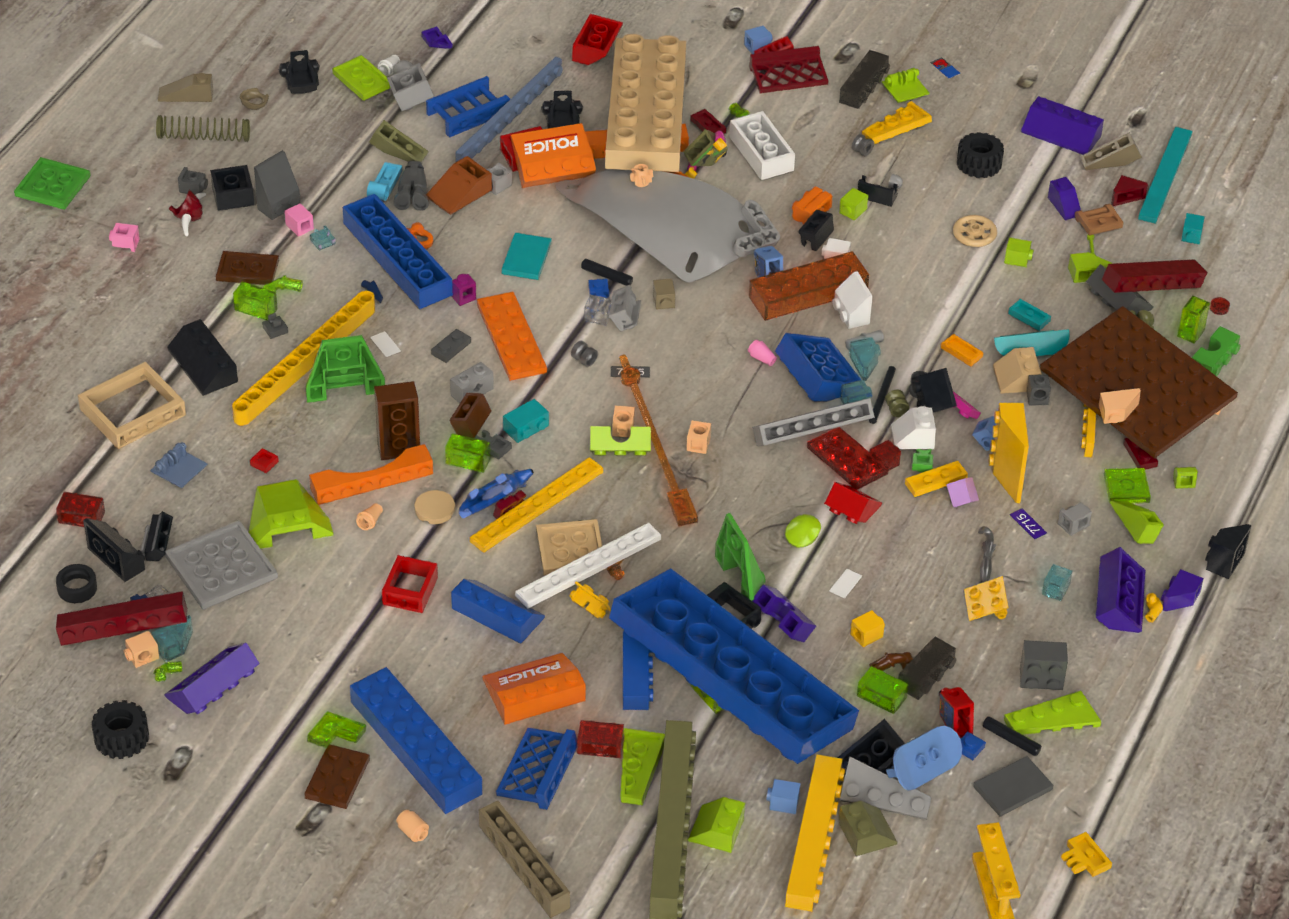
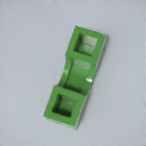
M1220 326L1210 337L1208 350L1201 347L1192 358L1215 376H1218L1221 368L1229 363L1232 355H1236L1241 347L1239 344L1240 335Z

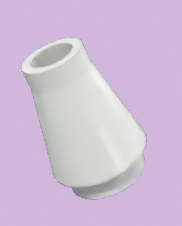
M392 55L381 60L378 64V70L385 76H391L395 64L400 61L399 57Z

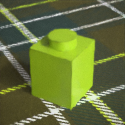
M852 188L840 199L839 213L855 221L867 210L868 195Z
M1009 237L1004 263L1027 267L1028 260L1032 261L1034 250L1031 249L1032 241Z

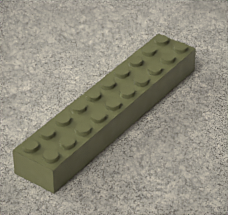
M666 720L649 919L682 918L686 872L684 867H686L687 861L686 849L689 832L685 831L689 830L692 798L690 796L692 794L694 762L690 761H694L696 745H692L696 744V731H692L693 722Z

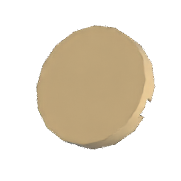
M432 490L422 493L414 504L416 516L423 522L424 520L429 521V524H442L450 520L452 514L455 513L454 499L444 491Z

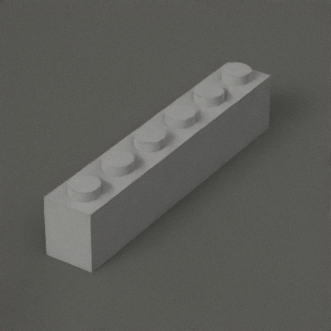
M868 398L752 428L756 445L764 446L875 417L871 400Z

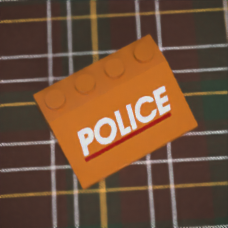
M582 123L511 135L522 188L585 178L596 171L593 153Z
M563 653L482 676L504 725L577 704L586 699V684L578 668Z

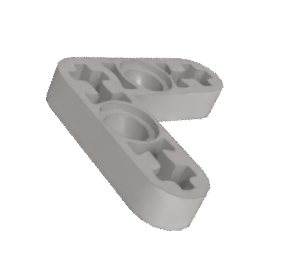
M747 200L742 207V214L755 233L736 240L733 245V251L740 257L754 254V251L758 248L774 247L780 239L779 232L760 205L754 200ZM757 221L763 222L765 226H760ZM752 240H757L760 245L754 244Z

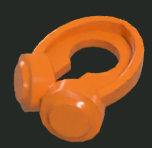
M416 222L412 224L411 228H407L416 239L417 236L415 235L428 238L423 242L418 241L425 249L432 246L433 236L430 232L424 230L421 223Z

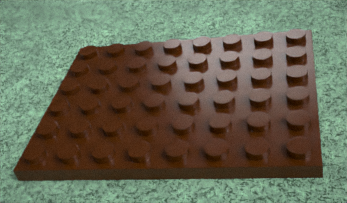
M1124 306L1117 309L1040 364L1041 371L1048 374L1050 378L1100 417H1102L1099 408L1100 393L1140 388L1139 405L1124 422L1109 424L1154 459L1236 399L1238 395L1237 391Z

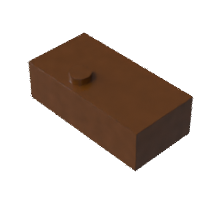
M415 382L374 386L377 445L381 461L396 459L405 449L420 445L419 403Z

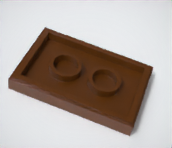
M223 251L216 273V281L273 286L279 263V255Z

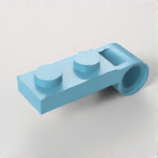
M385 162L375 181L369 182L367 197L376 194L380 200L386 201L402 173V165Z

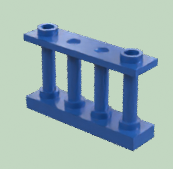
M485 76L426 100V110L428 116L438 113L445 120L446 135L450 138L486 123L510 98L507 95L496 98L489 91V77ZM483 94L490 102L482 105L475 97ZM469 101L475 108L467 111L460 103ZM454 107L460 114L451 117L445 110Z

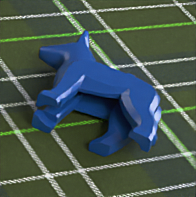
M526 469L515 470L512 474L502 473L485 486L469 492L466 500L459 507L461 518L478 513L500 499L514 493L516 489L526 487V482L533 475L534 471Z

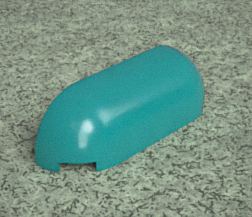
M1069 329L1004 335L994 337V344L997 351L1003 356L1014 348L1034 347L1036 356L1053 355L1067 346L1070 332Z

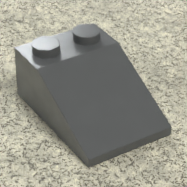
M283 150L254 166L257 209L273 220L285 213V210L300 204L299 187L286 153Z

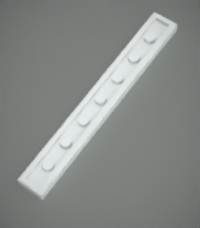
M647 523L516 590L515 596L528 609L575 585V582H580L661 540V534L650 523Z

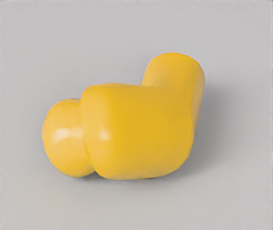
M1149 593L1145 597L1149 608L1145 618L1151 623L1156 620L1163 610L1162 603L1155 593Z

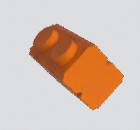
M816 186L812 190L806 191L803 198L799 201L796 200L792 205L793 219L804 224L815 210L827 212L832 207V194L826 191L823 192L822 189Z

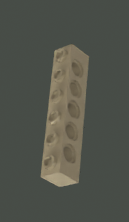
M497 800L479 809V827L548 916L552 918L570 909V891L501 803Z

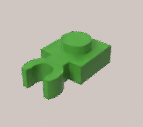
M916 449V453L913 454V471L925 472L932 469L934 456L931 454L932 449Z

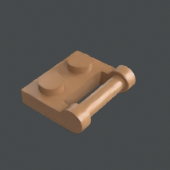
M1105 204L1101 208L1084 212L1082 210L1075 212L1076 221L1081 223L1089 236L1123 228V221L1111 204Z

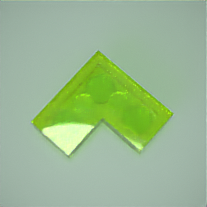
M327 711L308 733L307 742L327 748L336 737L357 743L366 732V724Z

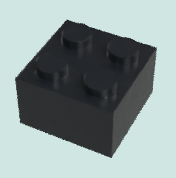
M247 165L210 170L212 189L218 211L254 205L253 186Z

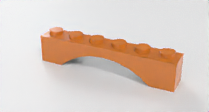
M423 444L405 449L395 460L374 470L347 473L328 469L310 474V489L318 505L432 475L433 459L426 445Z

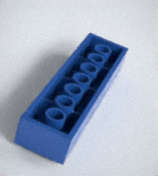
M376 194L342 207L343 224L419 309L453 296L452 278Z
M387 667L350 685L351 703L445 814L483 795L482 777Z

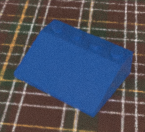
M785 333L775 350L780 360L787 366L789 372L796 378L798 384L805 390L812 401H831L865 390L867 387L829 338Z

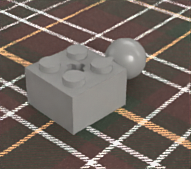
M402 60L395 64L393 75L387 77L401 111L409 110L415 105L426 102V100L434 97L420 63L413 65L409 61Z

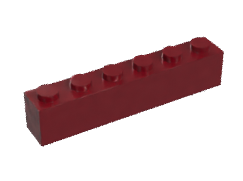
M1195 259L1108 264L1102 280L1114 293L1201 288L1208 272Z
M181 591L58 614L56 631L60 644L63 646L186 623L188 608L184 593Z

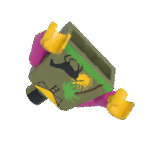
M705 129L683 151L689 161L688 171L685 175L694 179L698 174L696 172L697 167L712 166L720 157L726 156L728 147L722 131L713 133Z

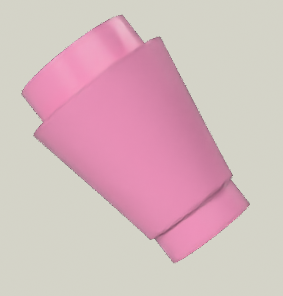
M755 340L748 348L751 357L769 366H772L777 360V357L763 341Z

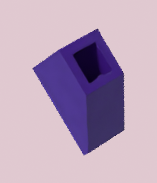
M1180 569L1177 576H1172L1169 583L1170 588L1168 590L1165 589L1162 594L1163 611L1193 606L1201 593L1204 578Z

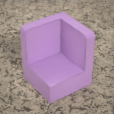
M972 477L946 484L953 507L979 500Z

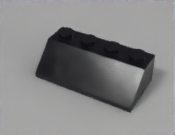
M201 319L184 325L167 346L168 351L202 396L238 382L235 362Z

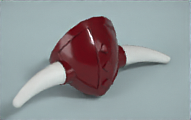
M189 189L185 200L177 209L172 205L169 207V210L173 212L175 217L182 219V228L185 236L189 235L188 227L190 221L200 220L203 215L202 205L199 200L206 196L205 192L194 195Z

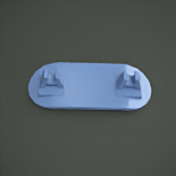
M948 726L935 727L895 750L893 757L894 766L886 769L888 777H897L902 787L908 791L920 787L959 763L962 756L961 739L957 732Z

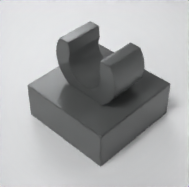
M276 313L268 315V320L262 322L263 329L270 339L288 333L287 325L280 316L276 317Z

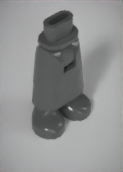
M409 161L400 178L398 193L394 198V205L399 210H406L412 198V204L416 210H425L429 206V198L426 195L427 182L424 167L420 161Z

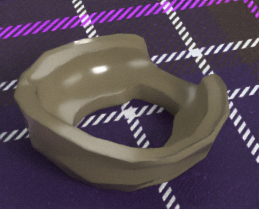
M250 88L244 90L239 98L242 105L246 108L258 110L267 104L269 95L260 93L258 88ZM255 98L262 99V102L260 104H254L248 101Z

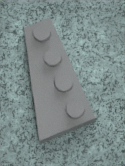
M849 757L840 801L849 803L863 801L880 808V810L927 820L932 799L930 796L916 789L908 791L902 787L898 780L889 778L888 775Z

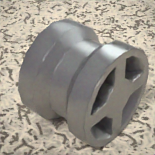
M862 134L857 135L852 143V150L860 151L863 156H868L874 147V141L866 139Z

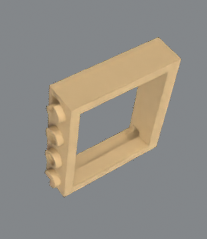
M146 362L78 395L80 410L117 449L186 415L184 400ZM144 380H147L168 401V403L118 428L95 406Z

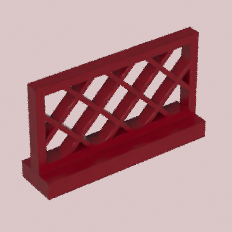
M819 46L750 54L749 68L753 72L759 94L828 85L829 81L820 57ZM817 63L818 65L814 68L808 64ZM800 65L801 68L797 70L791 66ZM781 67L784 68V70H783L782 72H779V71H777V70L774 69V68H781ZM805 68L811 71L812 73L810 75H807L802 71ZM758 70H767V72L762 74ZM790 71L795 75L791 78L785 75V73ZM772 73L778 77L773 80L767 76ZM815 74L821 76L822 79L816 80L812 77ZM798 76H800L806 80L804 82H799L795 79ZM782 78L788 81V83L781 84L778 81ZM765 80L771 83V85L762 87V82Z

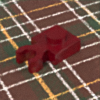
M519 490L514 496L510 495L506 499H500L495 504L493 516L498 519L523 502V498L527 495L522 490Z

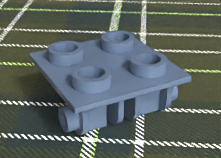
M181 442L175 444L173 450H169L160 460H157L150 472L183 488L208 463L187 453L186 444Z

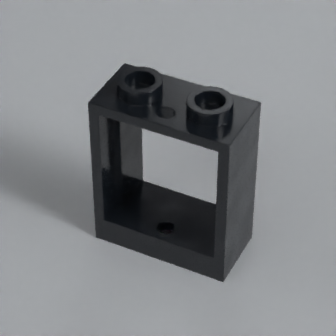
M723 582L707 594L708 597L720 606L727 603L743 614L745 618L741 622L749 628H756L760 624L761 607L726 582Z

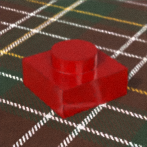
M262 448L250 459V466L267 474L279 462L277 455Z

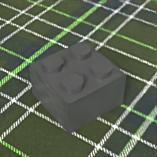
M1024 640L1020 662V688L1063 690L1068 664L1067 643Z

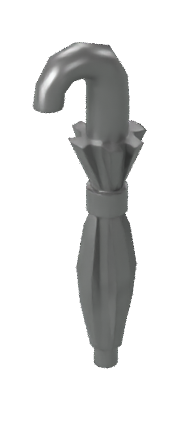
M982 526L978 531L979 534L985 533L986 541L982 543L984 555L980 565V583L986 582L990 578L992 553L996 549V544H993V532L986 526Z

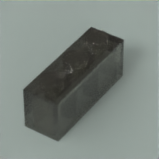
M935 636L899 673L897 688L917 700L924 694H928L932 685L942 679L945 671L955 665L956 648Z

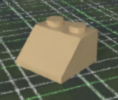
M1034 347L1014 348L993 364L1001 394L1026 392L1028 376L1042 375Z

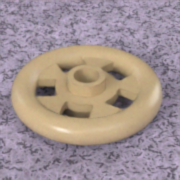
M967 215L955 222L953 234L964 245L983 247L996 239L997 227L990 219L984 216ZM990 230V234L984 233V231Z

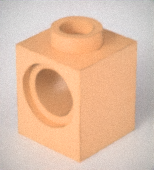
M615 405L612 436L630 437V427H634L635 407Z
M691 421L687 435V451L707 453L711 438V423Z
M149 631L125 640V657L128 662L132 661L135 668L159 659L158 644Z

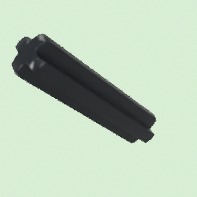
M584 259L581 263L583 270L625 286H631L633 283L631 275L589 259Z
M987 716L984 720L983 727L1034 756L1040 753L1042 746L1039 743L990 716Z

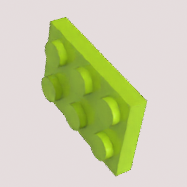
M362 55L332 68L333 75L363 101L391 88L387 76Z

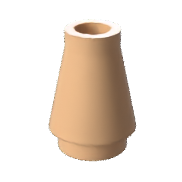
M374 503L371 507L360 512L356 519L358 527L362 530L373 529L380 514L383 512L382 506Z

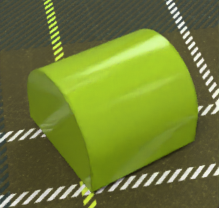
M1196 467L1174 468L1173 480L1175 489L1196 487L1198 473Z

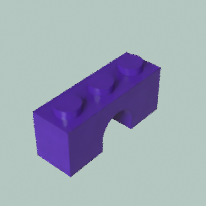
M763 584L754 596L753 602L761 607L762 612L780 622L778 627L791 639L805 642L815 629L816 625L776 588Z

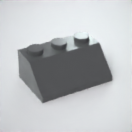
M1101 264L1086 281L1091 286L1089 290L1097 296L1101 295L1103 297L1101 301L1109 307L1113 306L1115 308L1114 312L1124 306L1129 311H1135L1137 316L1140 310L1150 311L1154 308L1138 292L1114 293L1102 280L1106 267Z

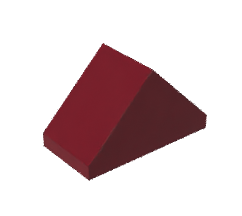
M1121 175L1113 190L1111 205L1117 206L1145 199L1148 187L1147 182Z

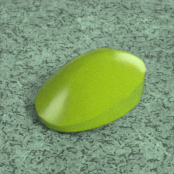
M798 515L786 527V540L792 546L798 548L809 546L816 541L821 530V523L812 515Z

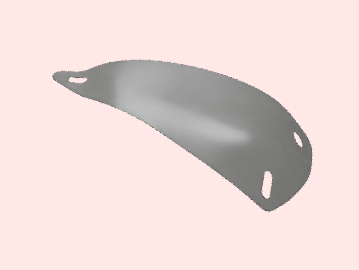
M610 169L591 174L580 180H563L555 184V188L565 197L605 219L685 282H693L708 276L740 258V256L734 253L733 245L738 238L755 233L742 214L743 205L738 200L717 187L678 174L653 171L652 182L645 187H638L635 185V181L631 182V170ZM568 185H580L577 189H566ZM742 220L747 223L749 228L747 233L741 231L738 225L739 221ZM696 252L698 259L693 271L688 273L685 267L691 253Z

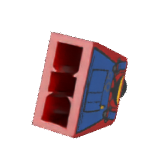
M961 687L941 689L939 691L940 717L945 726L951 727L956 731L959 738H962L967 731L973 734L974 702Z

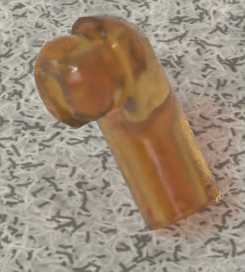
M623 560L607 567L610 576L616 580H620L625 574L620 567Z

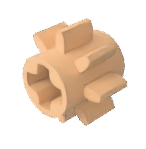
M638 164L634 169H631V182L635 181V185L638 187H645L652 182L653 169H648L647 165Z

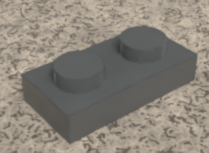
M455 329L431 349V355L447 363L471 343V337Z

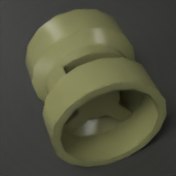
M898 389L892 390L885 396V401L889 406L892 416L901 417L909 410L910 407L905 400L903 391Z

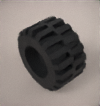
M977 132L965 135L958 145L957 165L959 170H962L964 174H968L970 177L974 176L976 178H988V176L992 177L999 173V170L1002 168L1004 154L1003 143H1001L999 138H995L994 135H989V133Z
M117 700L113 701L112 704H105L104 708L100 707L97 713L93 715L92 731L94 743L102 755H109V758L112 759L115 757L123 759L126 756L130 758L133 757L134 753L138 754L141 752L140 749L146 747V742L149 741V729L146 713L140 705L136 706V703L132 701L127 703V700H122V702Z

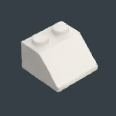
M856 271L835 290V297L832 300L834 309L839 312L841 321L845 322L848 329L870 324L872 294L858 271Z
M925 406L911 408L891 424L894 449H934L936 427L932 408Z

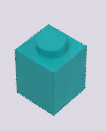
M1186 213L1181 241L1200 244L1205 216Z

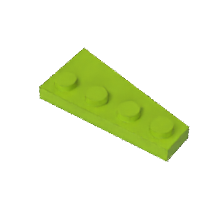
M1082 691L1004 714L1006 725L1022 735L1041 733V730L1046 729L1054 732L1061 731V728L1073 727L1074 730L1082 729L1086 725H1092L1093 728L1101 726L1100 718Z
M624 728L623 770L620 794L622 803L643 805L664 749L665 734Z

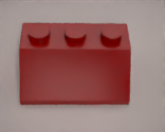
M590 14L573 43L572 61L590 65L607 56L623 26V22Z

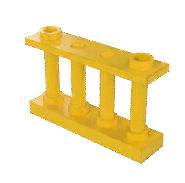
M997 822L977 825L976 828L983 852L973 853L972 860L989 919H1015L1009 899L1020 898L1021 894L1000 824Z

